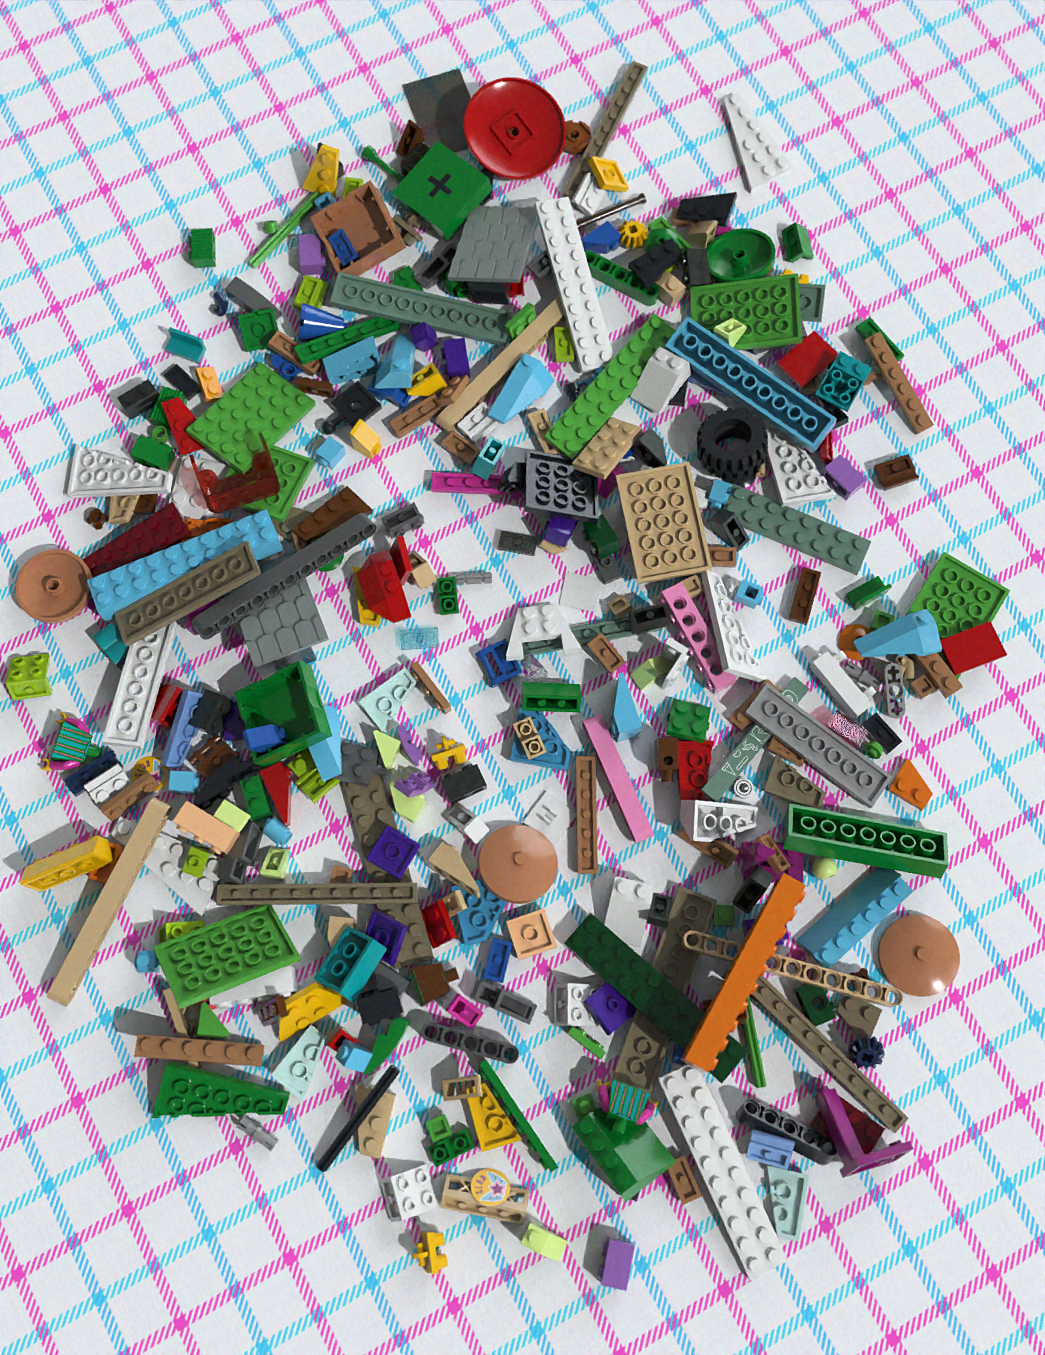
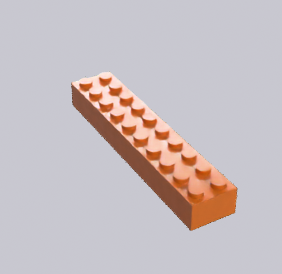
M785 873L776 879L680 1059L681 1061L701 1073L714 1070L718 1062L716 1058L718 1052H723L728 1043L726 1039L728 1033H733L738 1024L737 1016L745 1011L748 1005L747 997L755 992L758 983H756L757 978L765 973L768 967L765 964L766 961L775 954L778 948L775 946L776 942L784 937L787 931L785 925L792 921L797 912L794 909L795 906L801 903L806 895V892L803 891L806 887L805 884Z

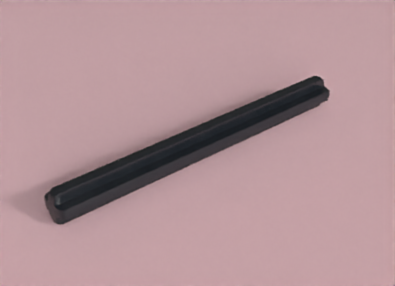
M390 1065L317 1162L316 1167L321 1172L327 1171L398 1076L400 1070L396 1066Z

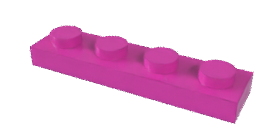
M432 472V492L505 495V491L497 490L502 475H490L488 480H485L476 474Z

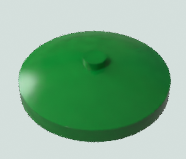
M750 228L727 231L717 236L707 247L710 277L719 283L762 278L770 271L776 258L772 239L767 234Z

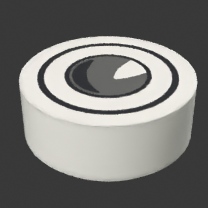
M745 778L737 780L733 786L734 794L741 799L748 798L754 790L752 782Z

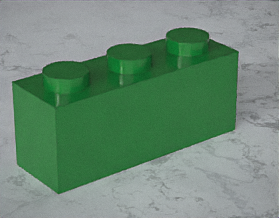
M522 682V711L580 713L582 698L580 684Z

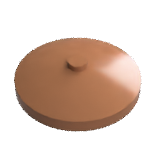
M62 549L46 550L30 558L21 568L15 585L16 598L21 608L33 619L49 624L62 623L74 618L86 607L92 595L87 580L93 577L87 564L76 554Z
M509 825L496 830L485 840L479 853L478 870L481 880L493 895L506 902L522 904L539 899L550 889L557 875L558 860L553 845L541 832L524 825Z
M908 915L899 918L885 929L879 940L877 955L880 969L887 981L904 994L915 997L938 994L953 982L958 973L960 965L958 944L950 930L932 917Z

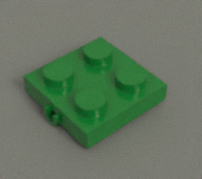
M270 308L261 311L256 309L252 310V313L239 315L238 320L246 352L263 351L270 348L267 346L268 342L279 330L274 309Z
M673 699L671 710L666 720L668 721L666 735L704 744L706 732L710 724L708 721L711 707Z

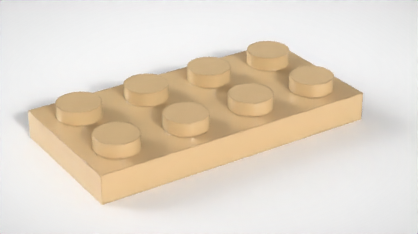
M610 417L572 463L573 468L605 480L642 434V427Z

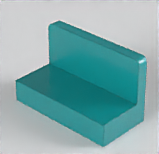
M169 327L168 332L171 338L165 348L166 352L199 364L206 351L203 340Z

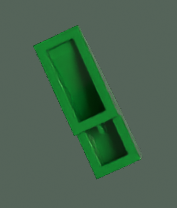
M402 1018L393 1019L387 1035L378 1033L371 1052L373 1055L364 1074H372L392 1055L404 1037L410 1021Z

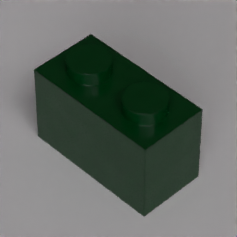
M603 514L599 515L597 524L583 522L584 530L582 531V536L585 541H589L592 553L597 554L600 560L620 551L619 538Z

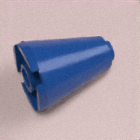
M302 303L298 339H317L347 328L344 318L307 303Z

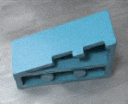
M373 336L323 358L328 380L333 385L374 375L381 366Z

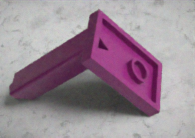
M757 841L755 843L742 842L743 883L756 866L762 867L774 876L771 883H775L776 879L783 873L804 883L803 855L801 852L782 849L783 843L775 842L790 864L788 869L776 875L769 863L766 862L776 853L775 850Z
M823 1086L816 1090L817 1095L814 1098L844 1165L840 1169L843 1178L895 1162L914 1149L910 1141L902 1143L901 1140L890 1143L889 1147L864 1155L836 1089H829L828 1086Z

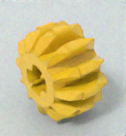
M630 219L629 222L624 220L618 229V232L621 234L620 243L621 245L626 244V249L632 247L634 250L636 246L641 248L647 238V228H645L644 223L639 224L638 219L636 221Z

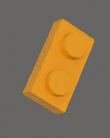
M214 367L196 368L195 375L205 403L218 401L223 396V392Z

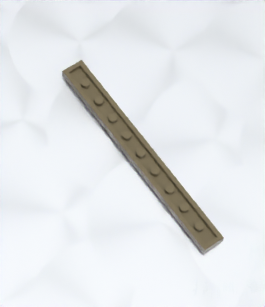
M635 61L631 62L563 192V197H569L572 200L584 175L590 172L593 177L594 174L591 171L588 160L592 156L603 157L647 73L648 66Z
M418 883L217 885L216 897L217 906L418 904Z
M764 976L757 978L756 983H758V986L753 996L893 1133H896L909 1118Z

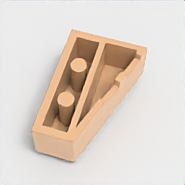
M188 801L184 803L173 820L177 824L176 829L185 834L187 832L194 835L193 839L201 844L207 842L211 845L210 849L219 855L221 852L228 854L240 835L238 831Z

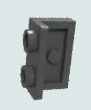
M413 502L382 517L381 521L390 538L393 539L405 535L407 531L419 529L424 524V517Z

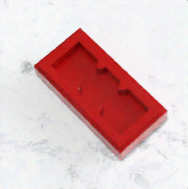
M832 430L818 447L820 459L826 465L833 461Z

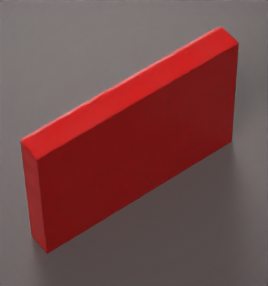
M813 331L802 340V343H799L780 359L776 366L802 390L832 364L839 353L818 333Z
M991 621L940 640L943 656L955 676L1007 656Z

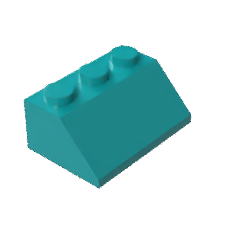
M347 925L314 979L354 1003L387 949L375 939Z

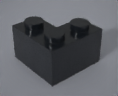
M397 985L379 991L376 988L362 992L356 999L363 1025L368 1023V1026L379 1024L380 1020L384 1018L389 1020L397 1019L404 1012Z

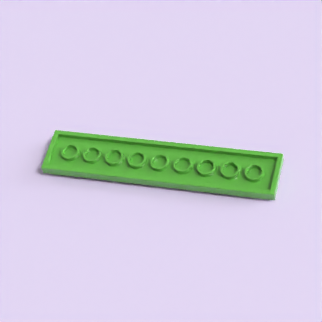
M653 313L544 435L543 439L563 456L573 460L634 391L649 359L659 346L666 349V343L676 330Z

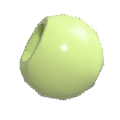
M820 856L814 860L812 873L818 880L836 875L837 865L833 859Z

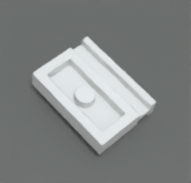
M588 172L584 175L571 202L576 203L577 207L588 217L593 216L606 189H601L597 179L593 178L591 173Z
M484 402L457 424V428L469 440L471 439L475 445L500 424V422L488 417L491 408Z
M116 763L84 784V787L100 808L132 784V781L120 767L119 763Z

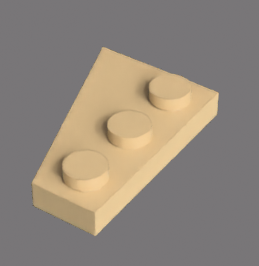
M140 495L111 496L108 522L112 525L129 523Z
M355 1085L357 1109L370 1093L371 1088ZM385 1092L358 1128L360 1154L381 1159L396 1094Z

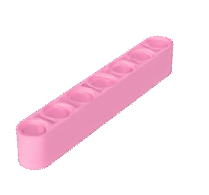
M601 714L583 720L582 725L634 843L636 844L653 837L654 833Z

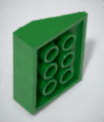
M599 1108L587 1114L574 1124L572 1128L626 1203L674 1165L676 1161L646 1121L642 1125L636 1124L634 1129L626 1127L624 1135L618 1136L612 1133L614 1122L606 1120V1113L602 1111V1108Z

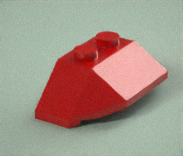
M388 549L369 555L357 574L368 609L392 623L412 618Z

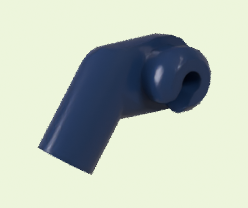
M217 291L213 294V298L218 303L216 305L217 308H214V313L218 316H224L227 313L229 303L221 292Z

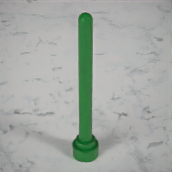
M368 145L364 148L362 157L365 160L374 161L401 183L404 177L378 157L376 150L372 146Z

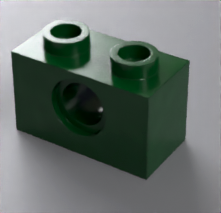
M809 984L793 989L805 1017L815 1027L837 1018L835 1015L837 1013L832 1001L829 1002L826 995L828 993L827 990ZM814 997H817L821 1002L819 1008H815L812 1004Z

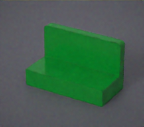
M795 222L781 231L789 262L793 263L802 257L810 260L814 259L807 228Z
M877 576L851 590L845 596L856 611L885 595L892 585L889 583L885 586L880 577Z

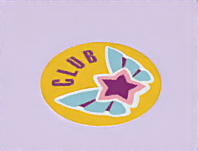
M144 757L132 769V782L149 771L160 784L153 791L155 792L161 789L167 782L168 767L162 765V760L158 757Z
M481 1170L475 1174L471 1181V1193L483 1205H500L510 1194V1182L498 1170Z

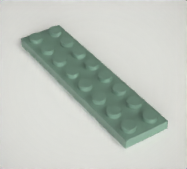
M736 484L733 485L727 503L723 507L725 510L735 512L743 528L854 575L859 573L871 543L868 539L789 506L782 507L781 503Z

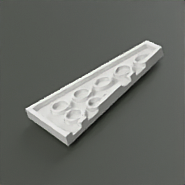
M739 92L725 98L723 105L732 127V135H734L736 140L735 144L741 164L744 166L745 177L750 186V193L793 172L794 165Z
M761 418V422H764L768 432L767 459L781 506L835 498L837 494L827 485V480L817 471L816 465L804 448Z
M183 455L169 503L174 502L184 520H187V518L202 520L217 500L215 493L227 474L230 465Z
M712 571L702 572V584L705 589L706 601L710 611L723 672L764 683L767 677L765 674H761L758 668L761 664L758 658H755L751 653L752 645L741 621H737L734 616L736 610L726 598L728 593L720 575Z
M120 816L111 835L126 847L138 823ZM160 833L144 865L200 916L204 917L217 889V885L221 880L217 876L224 859L213 854L210 855L201 878L184 873L182 869L191 845Z

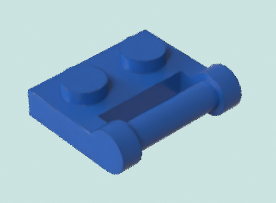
M506 639L475 653L477 660H480L490 680L491 688L497 687L501 683L522 674L517 660H506L509 645ZM487 655H492L502 674L501 676L496 677L486 657Z

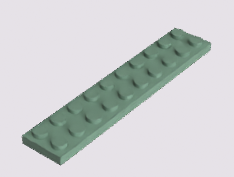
M338 272L330 299V306L415 326L426 322L437 331L505 346L507 339L505 325L512 318V312Z

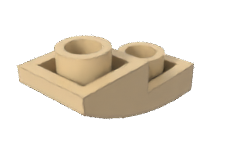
M531 717L512 724L528 760L547 752Z

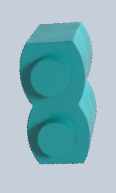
M109 623L92 637L113 663L120 668L125 664L130 646H126L123 643L118 625L114 626L112 623Z

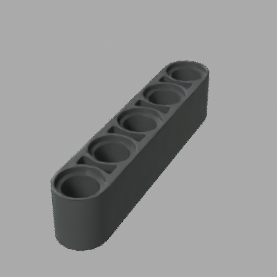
M432 1022L424 1024L421 1028L423 1039L429 1042L508 1064L516 1062L519 1058V1051L512 1044ZM429 1026H434L436 1029V1035L433 1038H428L425 1035V1030ZM447 1032H454L456 1040L454 1043L448 1044L445 1041V1035ZM473 1037L476 1040V1046L473 1049L465 1047L464 1042L466 1038ZM489 1042L494 1043L496 1046V1051L492 1055H488L484 1051V1046ZM507 1048L515 1050L516 1057L513 1060H507L504 1057V1051Z

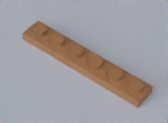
M881 332L863 341L865 347L915 434L917 435L934 425Z
M576 756L578 875L598 874L595 756Z
M137 1034L134 1057L261 1067L264 1045Z

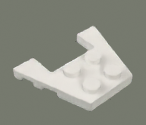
M556 604L523 607L517 609L506 660L524 659L523 642L561 638L564 655L581 653V646Z

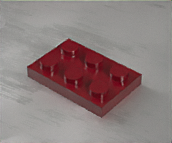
M839 1096L864 1155L871 1153L885 1128ZM818 1110L809 1126L832 1139L822 1114Z

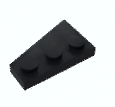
M737 192L681 199L676 217L677 219L693 222L715 220L718 222L717 226L727 227L738 196Z
M671 238L629 262L628 268L649 292L654 283L661 279L662 274L682 255V249Z

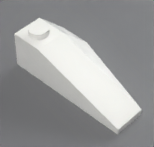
M681 800L680 822L691 841L711 842L720 837H726L736 832L757 827L758 807L699 800Z

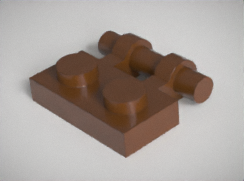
M214 735L212 738L209 737L206 740L207 743L199 750L196 749L188 759L192 765L198 760L201 762L196 769L207 781L224 764L236 756L239 757L226 742L220 746L217 745L222 739L219 735ZM213 748L214 752L205 758L204 755Z

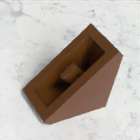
M408 120L396 153L405 158L409 156L416 145L421 142L426 144L423 128Z

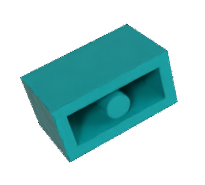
M490 436L478 455L471 472L488 480L507 444Z

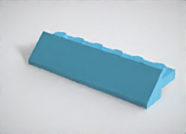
M877 867L802 934L796 942L821 967L829 969L903 902L913 890L900 877L901 874L895 870Z

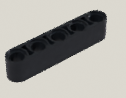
M746 1099L736 1112V1118L740 1124L751 1130L755 1129L795 1141L793 1151L817 1164H828L838 1152L832 1139L754 1099Z

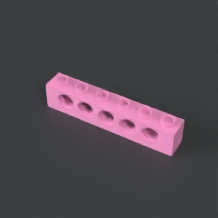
M680 582L663 590L659 602L662 604L664 602L667 603L671 617L670 622L677 627V634L680 640L686 643L689 649V656L695 659V666L698 672L704 675L707 688L716 694L734 685L737 678L733 674L723 672L717 643L683 583ZM678 603L682 606V609H676L673 605ZM682 620H689L691 625H685ZM692 636H698L701 641L695 642ZM701 652H707L710 657H702ZM716 668L719 674H712L710 669Z

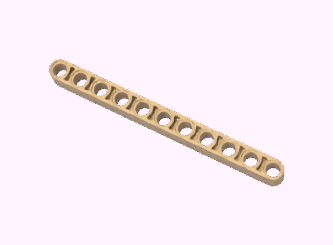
M559 296L463 390L455 403L449 404L438 415L436 419L438 425L448 433L452 430L456 431L458 429L457 424L478 405L485 402L509 378L523 354L531 355L554 332V327H559L566 320Z
M155 797L147 805L47 993V998L65 1007L72 1001L172 812L173 807Z
M692 930L684 934L681 939L682 946L688 951L730 963L733 962L735 957L727 955V947H733L737 954L742 945ZM691 935L696 938L695 946L688 945L686 941L687 936ZM708 941L715 943L716 950L714 952L707 949L706 943ZM774 954L772 957L775 961V967L773 969L767 967L765 973L813 985L884 1007L898 1006L903 1000L902 992L897 988L778 954ZM788 963L795 967L793 975L789 974L786 970ZM808 969L814 971V980L807 978L806 972ZM828 975L833 976L835 979L833 986H830L826 981ZM848 981H852L855 985L853 992L847 989ZM869 986L875 991L874 997H870L867 994ZM889 992L895 996L893 1003H890L887 999Z

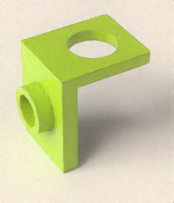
M200 843L192 845L182 872L201 878L209 856L216 852Z

